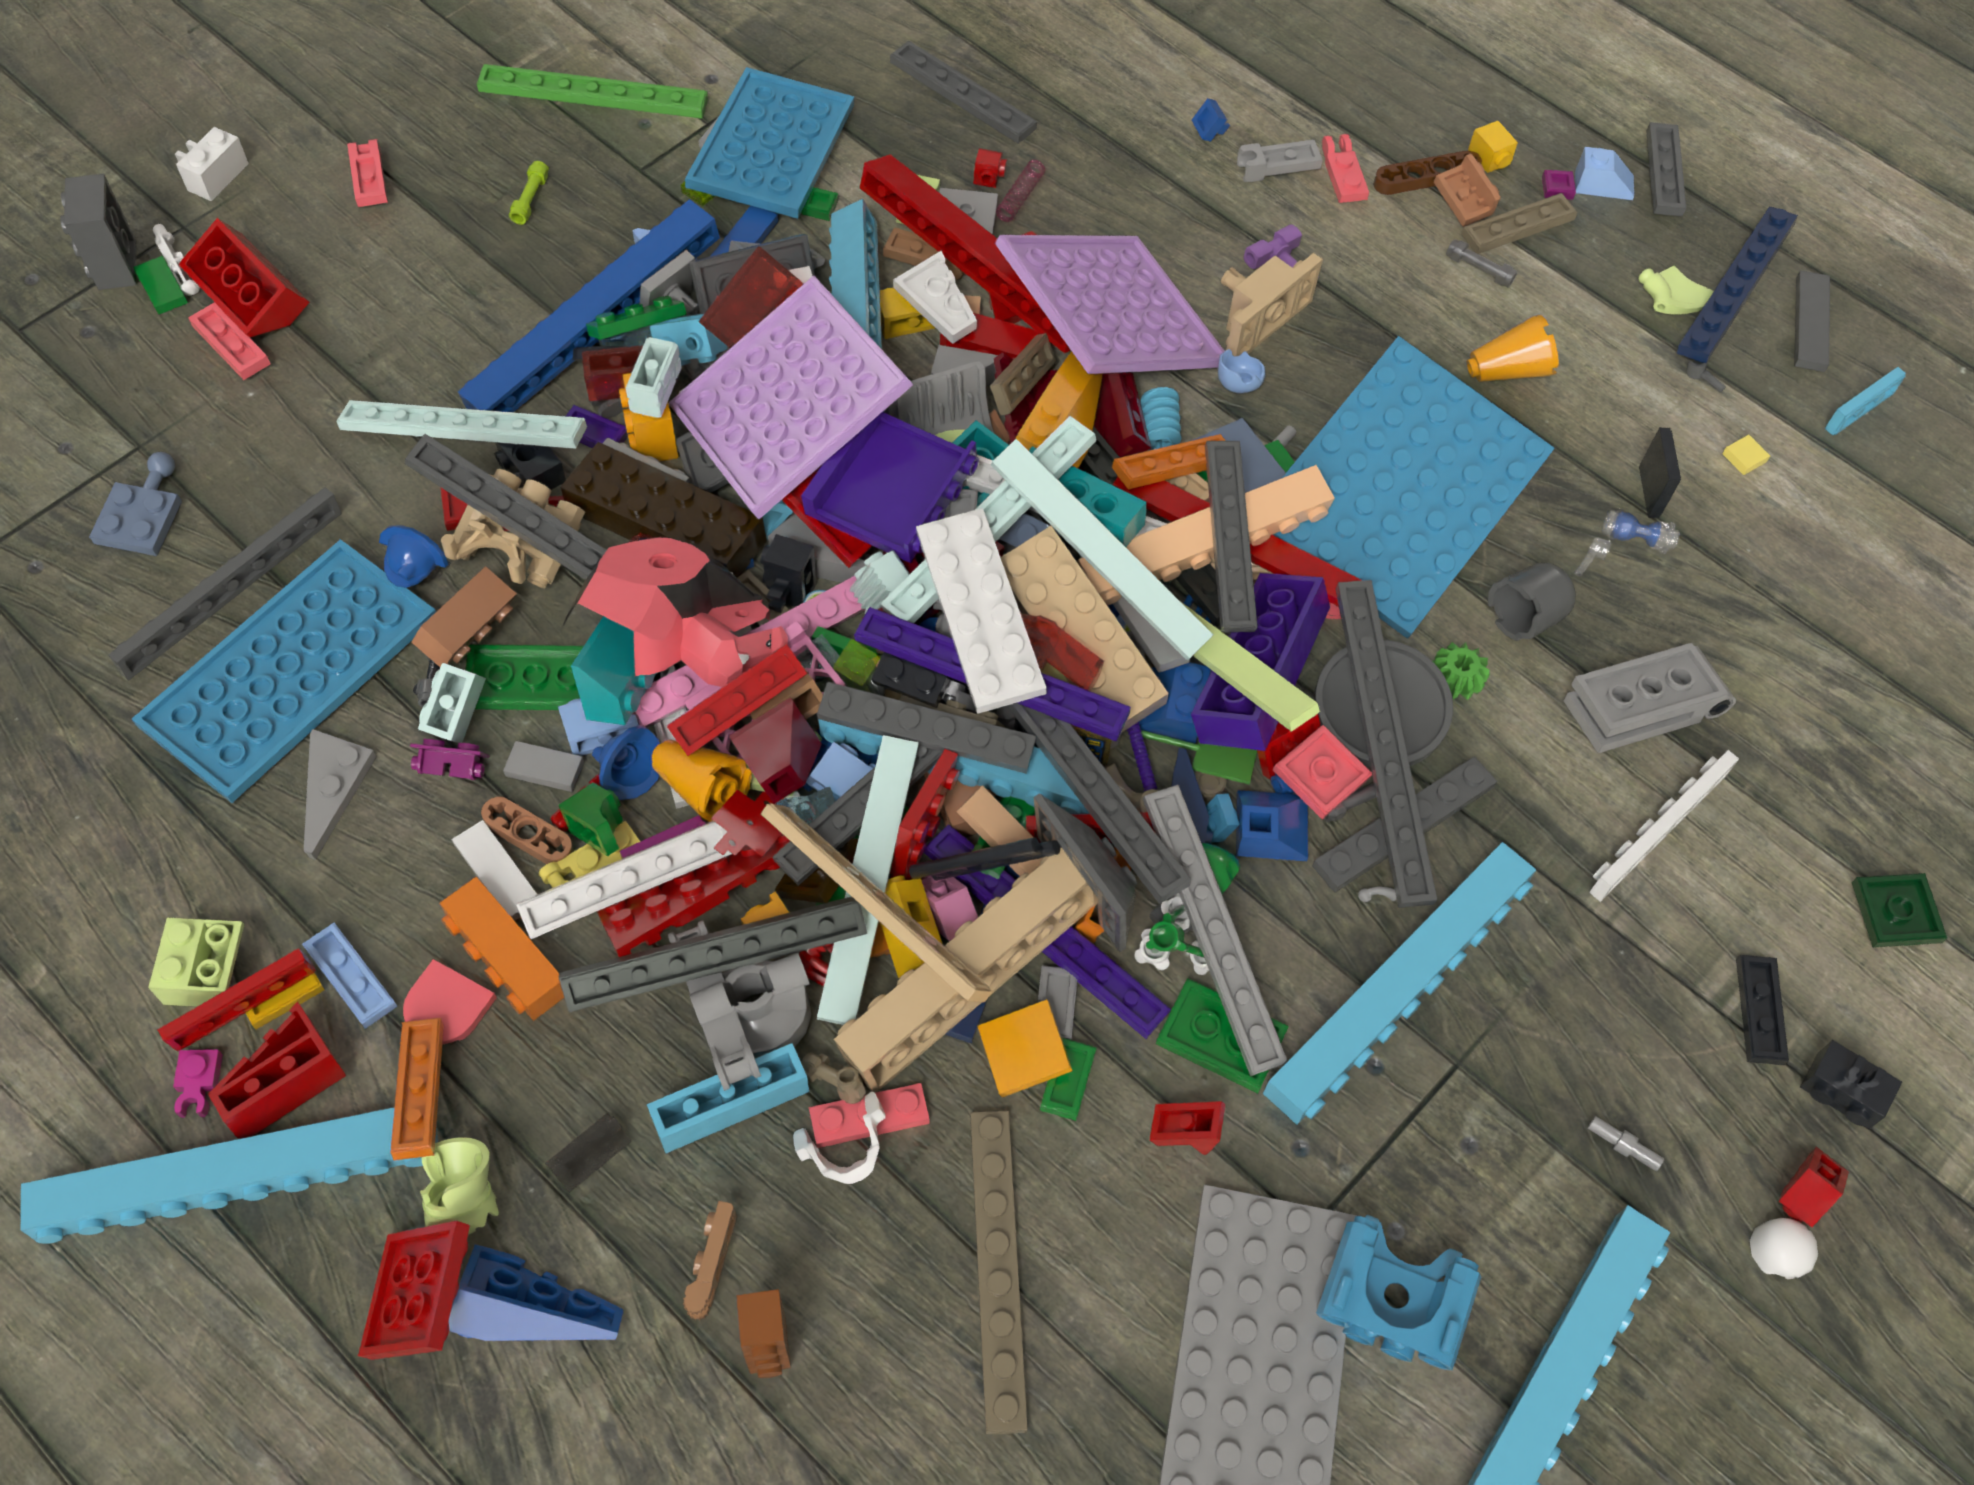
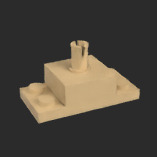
M1312 253L1304 261H1298L1292 268L1277 256H1273L1247 278L1233 267L1227 270L1221 279V284L1228 287L1234 293L1226 327L1230 332L1226 340V350L1230 349L1233 356H1239L1244 351L1249 354L1311 303L1323 259Z

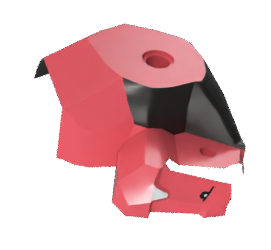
M659 537L609 547L584 581L564 621L565 624L578 603L633 630L635 676L650 675L664 671L682 660L707 684L720 687L728 684L784 644L788 645V636L782 626L741 637L732 634L729 630L736 632L764 618L770 621V610L762 604V596L753 593L720 562L695 546L672 538Z

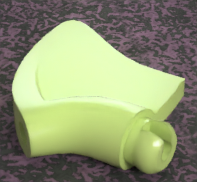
M1675 266L1660 273H1654L1652 269H1645L1639 276V282L1644 284L1643 288L1654 300V310L1660 313L1688 314L1701 311L1714 292L1691 281Z

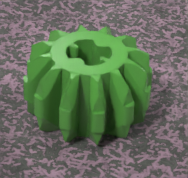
M1453 642L1447 646V649L1441 648L1437 652L1435 660L1432 661L1444 675L1453 700L1458 698L1459 694L1468 700L1472 697L1473 693L1478 694L1485 686L1484 682H1487L1490 675V670L1486 668L1488 658L1478 657L1480 654L1479 648L1472 651L1468 649L1466 642L1460 648Z

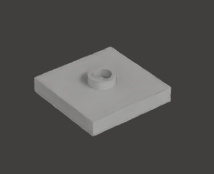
M940 188V194L993 235L998 203L997 193Z

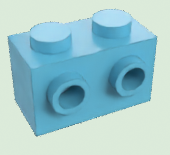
M719 312L678 317L649 326L652 338L675 342L678 345L681 366L691 363L690 359L698 358L699 363L714 361L717 359L716 354L728 349Z

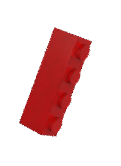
M219 218L212 223L178 264L249 337L290 326L309 304V301L242 233Z

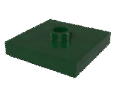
M1925 873L1856 877L1852 882L1873 948L1943 943L1947 939Z

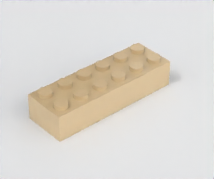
M1049 526L1001 557L1019 611L1030 623L1036 636L1067 681L1072 685L1131 707L1130 714L1121 733L1167 704L1169 693L1052 526Z

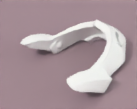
M872 1091L865 1096L867 1114L863 1116L865 1126L870 1132L871 1145L867 1150V1156L864 1160H859L850 1167L834 1165L820 1154L819 1149L811 1140L805 1128L796 1130L793 1135L795 1151L800 1160L813 1159L824 1177L845 1184L861 1181L870 1175L874 1169L879 1152L877 1125L886 1117L876 1094Z

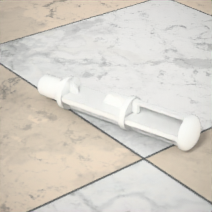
M155 225L153 227V232L156 236L155 243L164 256L183 294L188 296L197 294L200 287L194 280H190L187 273L178 265L184 256L181 252L175 253L172 247L174 243L173 235L167 232L164 225ZM176 274H179L184 282L182 285Z

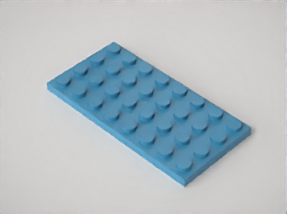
M340 539L136 714L132 721L140 730L229 802L233 803L303 740L312 729H315L408 645L415 637L419 628L436 613V610L407 588L395 586L388 580L383 570Z

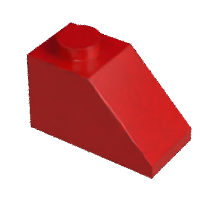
M1816 1146L1782 1190L1779 1202L1783 1204V1210L1792 1219L1800 1223L1804 1221L1810 1227H1813L1843 1195L1849 1171Z

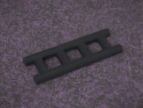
M1034 837L913 864L909 868V873L913 879L932 876L935 881L1058 855L1060 853V845L1057 840L1039 843L1037 838Z

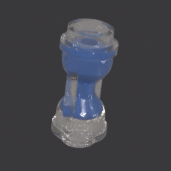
M1620 508L1617 511L1608 510L1601 532L1613 541L1615 539L1627 541L1634 537H1640L1645 540L1650 548L1659 550L1662 554H1666L1669 549H1675L1680 535V531L1675 530L1676 524L1674 522L1657 521L1650 525H1643L1633 514L1624 512V509Z

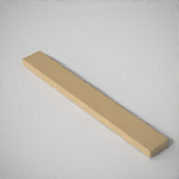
M772 803L767 804L761 813L762 816L963 998L971 1002H985L992 991L986 983L789 807Z

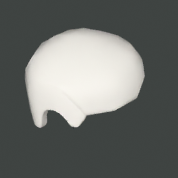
M1777 1218L1761 1224L1754 1229L1750 1239L1752 1257L1766 1274H1777L1785 1277V1279L1799 1278L1812 1271L1818 1258L1817 1241L1813 1233L1808 1230L1807 1226L1791 1218Z

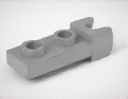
M1315 140L1262 147L1259 143L1242 145L1237 156V165L1245 167L1244 182L1262 181L1265 176L1321 169L1323 161Z

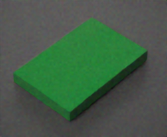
M1187 978L1157 1038L1156 1045L1258 1094L1269 1070L1250 1076L1218 992ZM1271 1018L1279 1041L1282 1043L1289 1026Z

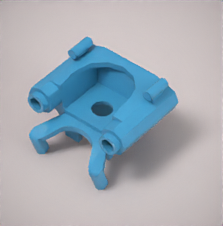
M1370 1215L1365 1217L1355 1216L1354 1221L1347 1222L1316 1314L1332 1324L1344 1327L1342 1333H1345L1347 1338L1361 1344L1373 1346L1375 1338L1383 1336L1384 1339L1380 1350L1389 1356L1412 1362L1416 1350L1419 1351L1418 1357L1420 1360L1444 1370H1453L1481 1281V1275L1477 1272L1479 1265L1471 1260L1462 1258L1461 1252L1451 1248L1443 1252L1430 1265L1416 1266L1405 1263L1388 1249L1382 1225L1378 1218ZM1445 1276L1444 1282H1437ZM1399 1284L1406 1289L1408 1302L1404 1307L1393 1308L1386 1302L1384 1292L1388 1285Z

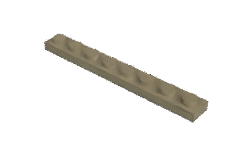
M1009 1111L970 1112L986 1435L1027 1433Z

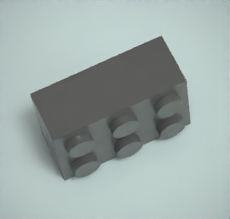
M105 174L65 178V192H61V201L65 210L64 215L60 216V222L63 232L66 235L69 234L72 238V246L76 256H81L83 259L86 276L93 279L98 290L136 285V272L133 268L136 266V239Z

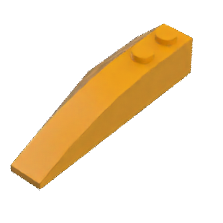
M1071 351L1043 392L1016 439L1028 451L1032 446L1038 448L1069 416L1093 431L1103 373L1088 374ZM1088 450L1072 466L1079 468Z

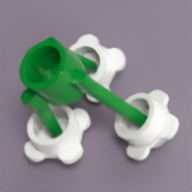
M1177 893L1170 900L1162 902L1163 921L1156 923L1151 929H1146L1142 932L1140 949L1135 951V959L1140 964L1147 962L1155 965L1158 970H1165L1170 965L1168 960L1170 952L1176 950L1188 952L1194 964V971L1199 975H1205L1209 969L1198 941L1195 940L1192 945L1184 942L1183 930L1190 927V920L1180 894Z

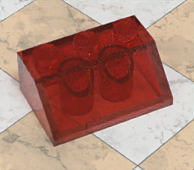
M758 246L698 322L731 348L804 283Z

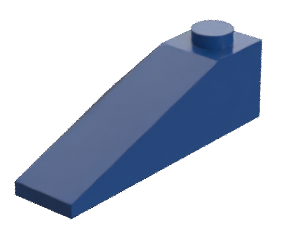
M474 1245L459 1283L458 1293L452 1304L449 1317L450 1332L457 1333L465 1338H476L483 1341L616 1340L624 1309L584 1289L570 1291L556 1283L557 1276L547 1271L540 1276L524 1268L525 1260L515 1255Z

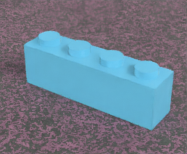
M788 1044L755 1058L761 1077L755 1078L750 1076L730 1084V1089L724 1091L717 1074L647 1104L665 1153H669L808 1093L807 1075L793 1044Z

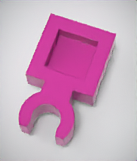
M179 1050L173 1087L177 1092H183L177 1098L174 1105L175 1112L180 1118L186 1117V1110L192 1103H197L196 1113L200 1117L207 1116L209 1102L205 1098V1092L211 1091L219 1082L223 1057L219 1050Z

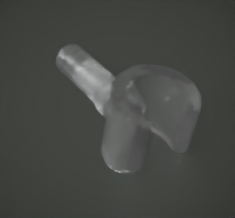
M1599 537L1594 538L1585 558L1574 573L1577 576H1582L1594 560V557L1604 560L1610 549L1611 542Z

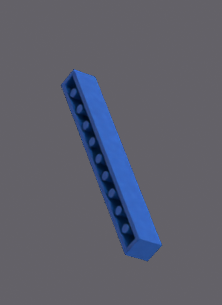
M690 199L682 206L676 208L670 216L659 225L653 227L640 241L630 246L617 260L607 265L599 275L586 283L569 300L563 302L545 320L540 321L534 329L522 339L516 341L510 349L498 359L492 361L474 379L469 380L458 391L466 409L512 413L575 361L573 360V348L592 347L599 341V339L589 336L586 323L596 321L595 316L599 314L613 312L614 315L624 313L625 307L639 304L641 284L685 250L696 259L720 239L715 218Z

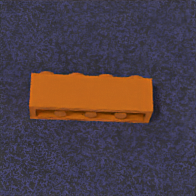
M477 877L440 902L446 915L441 919L445 927L454 937L459 933L466 940L462 945L475 962L482 959L488 967L484 972L495 987L499 988L503 985L510 994L506 998L519 1015L525 1011L534 1021L565 998L559 981V972Z

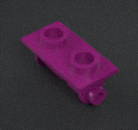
M423 739L422 745L410 743V747L419 750L418 756H413L411 760V769L417 770L418 774L444 776L446 763H450V777L476 780L477 777L482 778L485 771V765L480 763V757H490L489 754L479 751V745L458 743L457 749L446 748L444 747L445 741Z

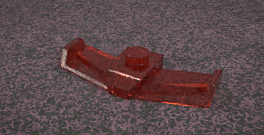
M1020 613L1041 673L1046 664L1049 663L1080 688L1092 691L1101 674L1104 660L1061 629L1057 622L1041 615L1032 616Z

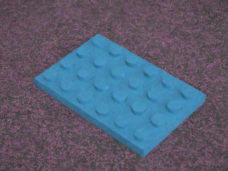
M746 67L685 178V187L798 219L854 107V96Z

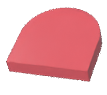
M433 959L408 992L404 1001L403 1016L405 1022L441 1018L444 1025L442 1044H448L457 1040L461 1041L469 1036L497 997L494 992Z

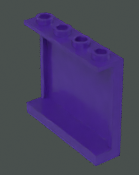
M883 411L823 463L801 495L805 514L887 553L894 550L900 559L911 563L917 553L923 552L916 526L944 519L946 508L951 501L955 502L962 491L963 482L967 476H972L975 473L979 464L976 442L971 440L967 448L964 449L890 416Z

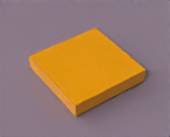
M1047 999L978 1025L998 1093L1002 1098L1073 1071L1051 1005Z

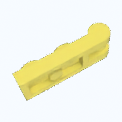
M624 821L616 827L613 833L619 849L611 855L606 856L586 844L569 854L566 858L543 866L539 871V876L545 884H550L554 888L568 882L563 877L569 873L578 878L621 860L619 851L641 841L628 823Z

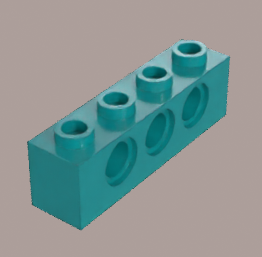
M1032 446L1029 452L1032 454L1037 448ZM1071 466L1058 479L1125 547L1129 545L1144 527L1146 520L1145 501L1074 466Z

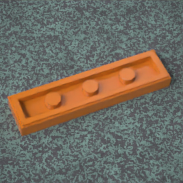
M1221 434L1116 458L1113 461L1112 469L1127 489L1206 471V442L1226 440Z
M441 1018L402 1022L390 1151L393 1160L434 1156L444 1029Z

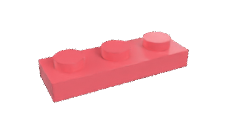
M215 302L188 317L192 327L243 380L270 365L267 355Z
M921 1083L875 1093L886 1115L885 1119L877 1125V1135L929 1124L930 1118ZM865 1096L860 1102L855 1104H849L844 1100L809 1107L817 1148L870 1137V1132L865 1126L863 1116L867 1114Z

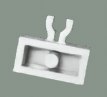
M213 127L198 143L188 140L186 142L189 150L188 153H183L179 150L175 153L178 160L176 165L187 191L209 201H213L249 164L239 138L216 127Z

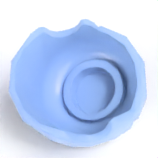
M1228 349L1219 356L1218 379L1224 388L1231 392H1252L1263 384L1265 366L1259 359L1249 356L1246 351L1239 356H1233L1232 351Z

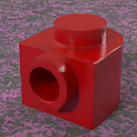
M979 148L975 160L973 184L996 188L998 178L1005 176L1007 160L1002 159V152Z

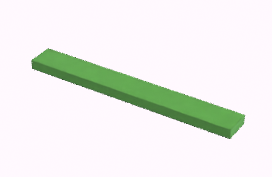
M488 64L483 65L477 81L479 92L702 119L708 101V91Z

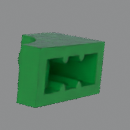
M591 783L558 805L572 835L606 856L619 849L613 833L616 827L624 821L618 809L621 806L620 801L612 790H605L599 785Z

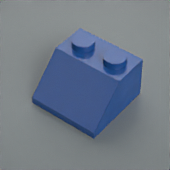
M1186 663L1160 673L1155 667L1151 668L1169 694L1167 704L1139 721L1140 729L1196 744L1197 733L1191 713L1210 676L1211 669L1194 663Z

